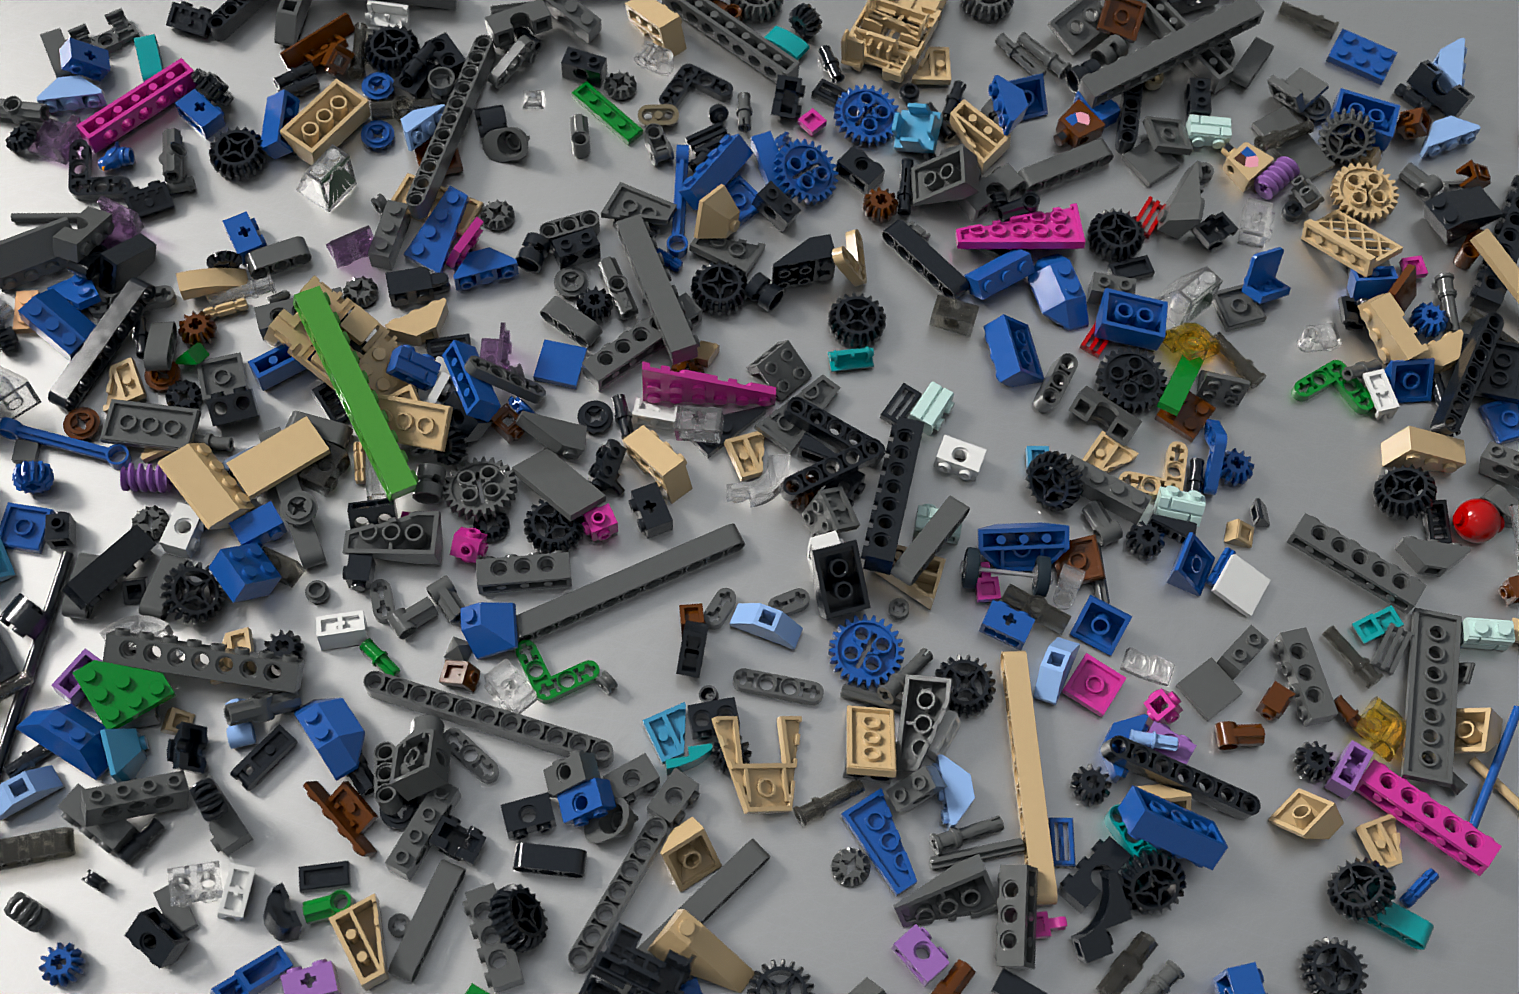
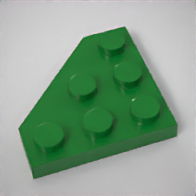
M97 660L72 672L106 729H119L176 696L163 673Z

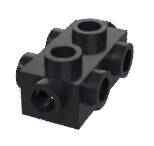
M608 439L605 445L602 444L598 448L596 462L588 472V481L601 492L611 487L619 496L625 491L617 479L620 476L618 470L627 448L615 439Z

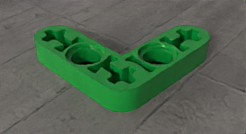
M1340 360L1330 361L1298 380L1291 390L1294 399L1304 402L1333 385L1356 413L1365 415L1374 407L1369 392L1357 378L1349 381L1343 379L1342 370H1345L1344 367L1347 366ZM1332 369H1333V370H1337V369H1338L1340 372H1339V373H1338V372H1333ZM1314 377H1321L1325 384H1317L1314 381ZM1344 384H1352L1355 391L1346 390ZM1309 385V388L1307 389L1306 393L1304 391H1299V389L1303 390ZM1360 402H1366L1367 405H1360Z
M530 640L519 642L518 648L515 650L517 659L536 698L543 704L552 703L596 682L595 678L597 676L600 677L599 665L592 660L583 661L551 676L536 645ZM525 647L528 650H531L530 655L532 661L530 662L528 661L526 654H522L523 648ZM535 666L541 667L543 673L539 677H533L529 674L531 668ZM589 667L590 670H594L593 676L585 674V669ZM576 672L581 676V682H578ZM567 676L572 677L574 684L571 687H564L561 684V680ZM554 682H557L559 692L554 687ZM544 687L550 690V695L547 697L545 694H541Z

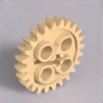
M1357 162L1356 166L1350 163L1348 167L1343 166L1341 171H1337L1331 182L1330 191H1332L1330 198H1335L1333 205H1340L1339 211L1345 210V214H1351L1353 219L1358 217L1360 223L1367 219L1370 224L1373 219L1379 222L1381 218L1386 219L1388 214L1392 213L1398 203L1399 194L1396 192L1399 188L1393 186L1396 182L1395 180H1389L1391 174L1384 175L1383 168L1379 171L1376 170L1377 165L1370 168L1368 162L1364 166L1360 162Z

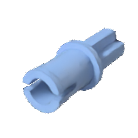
M1133 729L1130 731L1129 739L1146 747L1177 751L1179 744L1177 737L1156 734V731L1152 733L1135 731Z

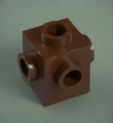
M1424 107L1400 112L1396 129L1404 140L1428 136L1432 119Z

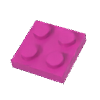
M478 217L474 219L452 249L446 262L447 266L453 269L457 263L461 265L469 250L475 247L483 233L481 229L483 220Z
M1086 653L1063 688L1062 693L1102 718L1125 682L1126 677Z

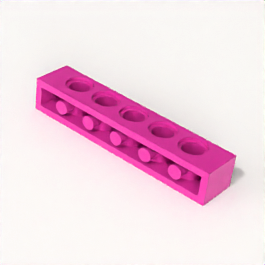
M180 58L76 125L82 139L89 144L91 150L96 154L195 89L198 84L191 78L194 70Z
M1375 759L1363 773L1355 788L1357 793L1386 813L1394 816L1399 822L1479 877L1489 867L1502 847L1492 837L1485 835L1470 822L1461 819L1448 807L1442 806L1427 793L1420 791L1410 784L1407 779L1401 778L1386 765L1379 763Z

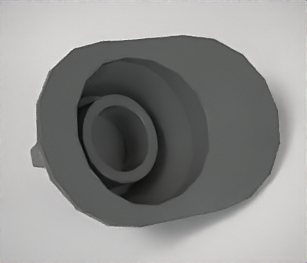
M516 127L495 129L484 136L482 142L483 150L495 162L519 160L524 158L528 152L530 136H527L523 130Z
M615 798L616 808L609 810L608 815L601 818H592L588 820L589 823L587 825H584L585 837L590 842L602 843L611 838L627 836L631 832L634 823L639 819L630 809L628 802L624 798Z

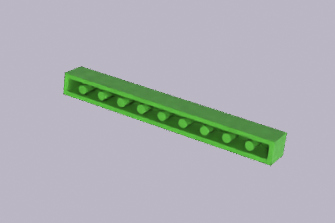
M320 286L294 294L293 305L389 502L414 492L418 477L413 469L410 470L407 464L408 457L406 452L400 450L397 444L399 440L396 432L390 430L387 424L389 422L385 410H381L378 405L377 393L375 390L371 391L368 385L369 378L365 370L361 371L358 365L360 363L359 357L355 350H351L349 346L350 340L346 331L342 332L339 326L340 319L338 314L332 312L329 306L331 302L326 292L323 293Z

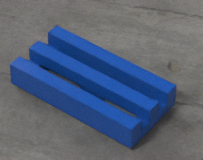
M1049 817L1048 824L1054 867L1060 866V868H1065V866H1069V868H1074L1076 862L1073 818ZM1054 823H1057L1059 860H1056ZM1063 823L1067 824L1069 860H1065Z

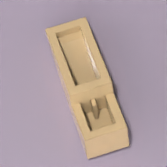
M205 268L176 273L179 291L183 300L205 295L208 300L251 290L246 269Z

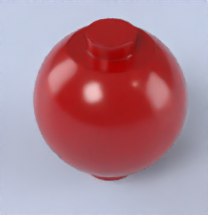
M1476 498L1463 502L1453 515V524L1457 534L1462 539L1471 543L1489 541L1503 530L1505 524L1504 518L1500 516L1498 509L1491 502L1484 499Z

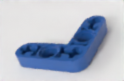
M1207 419L1204 427V438L1210 450L1204 474L1205 483L1202 486V493L1216 495L1227 446V433L1219 420Z

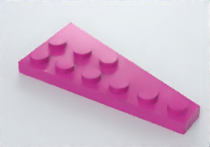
M1077 203L1070 204V208L1062 210L1060 207L1053 208L1052 212L1048 213L1037 211L1010 217V221L1006 222L995 220L992 221V225L983 226L977 224L958 228L955 234L957 249L966 250L1085 248V237Z
M642 362L643 401L650 403L662 401L673 404L692 402L697 405L703 403H714L716 405L737 404L739 406L755 404L763 407L775 405L776 387L752 382L742 385L737 383V379L729 378L728 382L718 380L716 375L685 369L680 372H674L670 370L669 366L662 365L661 369L650 367L648 362Z

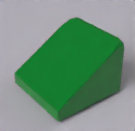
M199 342L175 359V363L197 365L209 357L210 354Z

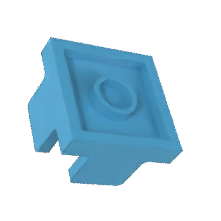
M908 103V110H902L901 114L895 112L892 125V133L895 136V151L935 154L943 119L942 113L932 112L927 104Z

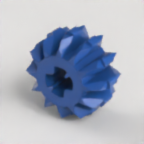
M1432 301L1428 304L1423 302L1411 312L1409 323L1413 324L1412 327L1414 326L1418 331L1417 336L1424 334L1426 339L1430 336L1435 338L1446 329L1449 319L1445 316L1446 311L1440 310V305L1435 307Z
M1236 448L1232 449L1231 452L1225 451L1220 478L1225 479V484L1231 482L1233 487L1237 486L1238 483L1243 485L1252 477V470L1255 464L1250 463L1251 456H1244V450L1240 453L1237 452Z
M23 461L22 464H16L15 469H13L12 481L18 491H23L25 494H42L44 491L51 489L54 473L50 464H44L43 461Z
M61 942L57 943L56 950L52 947H47L49 955L40 956V959L45 963L38 967L41 972H44L42 979L45 981L50 980V985L54 987L59 983L62 987H67L68 979L73 983L77 982V978L74 975L76 973H84V970L79 966L86 963L85 959L80 957L82 951L79 948L74 949L72 943H68L66 946ZM63 960L66 961L65 965L61 963ZM59 964L63 966L62 969L58 968Z

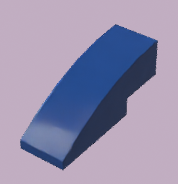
M771 131L751 136V149L757 159L758 169L765 185L772 181L784 193L785 186L779 187L781 180L775 179L779 173L773 171L777 166L774 164V161L777 159L776 154L779 150L776 143H774Z
M278 945L236 970L230 978L211 988L210 994H259L279 979L281 975H284L287 970L291 969L293 964L282 947Z

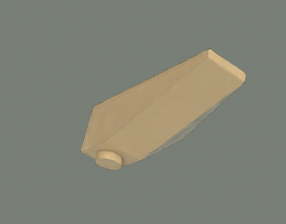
M678 909L647 949L661 961L665 960L669 949L687 958L694 954L697 957L691 967L690 975L738 993L744 990L755 972L685 909Z

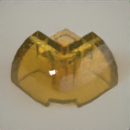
M1183 323L1166 330L1165 339L1162 342L1172 353L1180 351L1189 361L1198 357L1205 360L1219 354L1221 349L1220 341L1205 327L1197 323Z
M1376 696L1366 707L1354 731L1372 743L1369 747L1390 762L1403 743L1405 720L1394 708Z

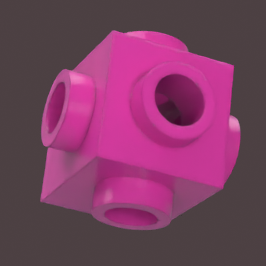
M609 503L601 507L597 506L583 514L585 522L581 524L585 529L584 533L586 536L590 535L593 542L606 540L611 534L618 532V522Z
M461 527L453 536L450 555L461 558L466 563H476V559H480L482 556L485 557L489 546L486 543L487 534L481 533L476 528Z
M1162 688L1150 694L1143 703L1148 709L1147 714L1155 722L1164 724L1175 722L1180 717L1179 713L1183 711L1179 705L1181 703L1180 698L1173 691L1169 692Z

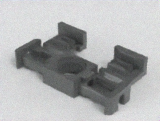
M122 8L104 15L107 23L112 25L113 28L95 37L88 36L90 33L85 23L68 30L71 38L109 51V54L122 49L121 45L140 37L134 23L127 20ZM106 40L113 41L112 44L108 46L102 45V43Z

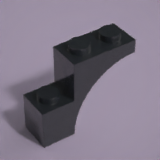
M1107 869L1100 872L1102 897L1098 911L1084 929L1071 936L1078 960L1084 963L1113 954L1111 947L1113 939L1110 932L1106 931V929L1133 919L1131 915V902L1128 897H1125L1123 891L1125 886L1123 878L1115 870Z

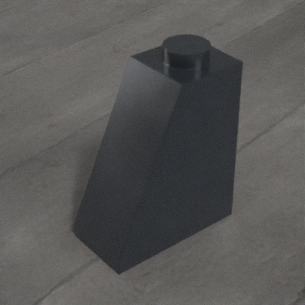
M140 233L102 252L98 286L108 294L120 293L131 278L140 276L155 261L157 244Z

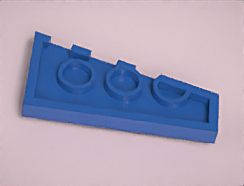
M449 186L404 252L405 258L428 268L432 273H443V266L450 254L449 250L452 241L455 240L456 230L459 223H461L469 201L467 194Z
M882 788L841 814V817L896 897L917 883L908 855L903 848L901 837L893 822L891 811L885 801Z

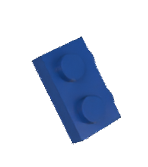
M1277 247L1256 253L1250 259V266L1244 278L1241 292L1252 298L1254 302L1262 304L1289 295L1291 287L1275 278L1284 253L1283 248Z

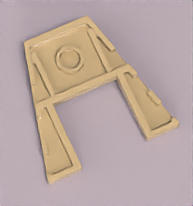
M715 716L712 718V723L744 814L788 813L792 811L795 781L793 779L794 770L797 768L798 759H796V752L800 742V734L798 733L802 716H780L777 718L782 763L743 764L738 717Z

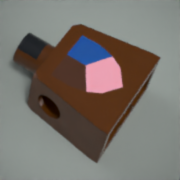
M1078 99L1059 118L1055 129L1057 134L1054 135L1053 139L1058 146H1062L1067 142L1074 149L1102 137L1106 124Z

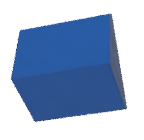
M1042 73L1009 81L1024 91L1028 108L1022 120L1048 114Z
M1434 358L1409 359L1405 361L1392 360L1389 362L1384 371L1398 403L1431 401Z
M1189 532L1183 542L1167 583L1193 595L1201 596L1215 557L1193 532Z
M1090 594L1070 635L1111 656L1132 616Z

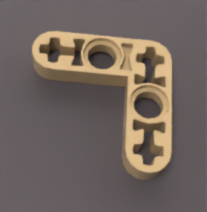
M855 229L846 232L847 249L845 246L832 249V257L837 268L856 287L866 284L867 276L862 237L859 230Z
M1180 441L1172 442L1169 445L1165 455L1162 478L1125 471L1118 479L1124 482L1125 479H1129L1131 486L1135 488L1138 486L1137 482L1141 481L1139 490L1152 496L1151 499L1156 500L1160 486H1175L1180 491H1183L1188 448ZM1175 449H1177L1178 453L1180 454L1177 461H1174L1176 454L1174 452ZM1169 468H1177L1180 475L1172 476L1169 473ZM1147 482L1152 483L1156 490L1153 492L1147 491L1144 484Z

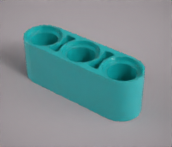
M155 34L134 38L143 82L164 69Z
M1120 804L1114 805L1107 812L1104 818L1105 826L1115 841L1132 855L1129 859L1130 862L1134 861V855L1139 858L1143 850L1147 855L1151 854L1153 849L1157 851L1149 842L1142 839L1140 841L1136 840V843H1131L1127 840L1126 834H1128V829L1123 821L1121 823L1116 822L1112 817V814H1118L1121 817L1118 810Z
M1392 902V908L1385 907L1386 915L1382 913L1377 914L1378 920L1369 917L1368 924L1418 950H1425L1434 928L1431 922Z

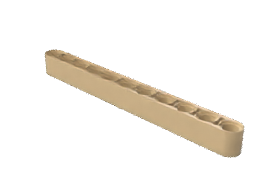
M1026 651L1001 652L1000 663L1021 837L1025 846V851L1023 852L1025 864L1038 868L1037 905L1057 904V886Z

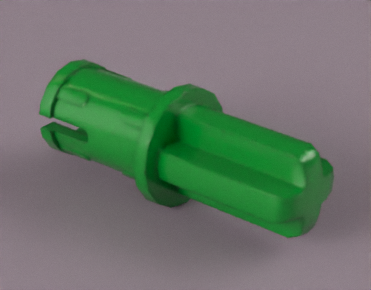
M371 638L366 639L360 645V650L372 660L373 666H377L383 673L397 677L400 673V668L388 657V653L382 651Z

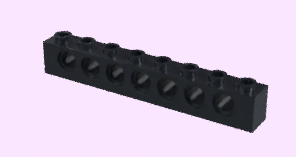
M1515 175L1510 186L1513 189L1508 192L1505 198V202H1508L1507 206L1504 205L1501 210L1504 216L1501 217V222H1497L1493 233H1496L1495 238L1515 264H1517L1519 259V175ZM1483 258L1481 264L1484 267L1479 270L1475 278L1478 283L1473 286L1469 294L1472 297L1469 306L1490 314L1497 312L1502 305L1507 288Z
M899 416L897 425L892 424L889 437L893 438V442L888 441L885 454H889V458L884 457L881 470L885 471V475L880 474L877 487L881 488V493L876 492L873 505L877 506V510L872 509L869 523L873 524V528L868 527L865 541H869V545H863L860 558L865 560L863 566L865 570L886 575L891 573L925 422Z

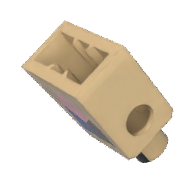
M1244 142L1238 149L1227 143L1220 151V153L1227 157L1223 171L1243 193L1254 184L1256 177L1271 166L1274 160L1273 157L1248 142Z

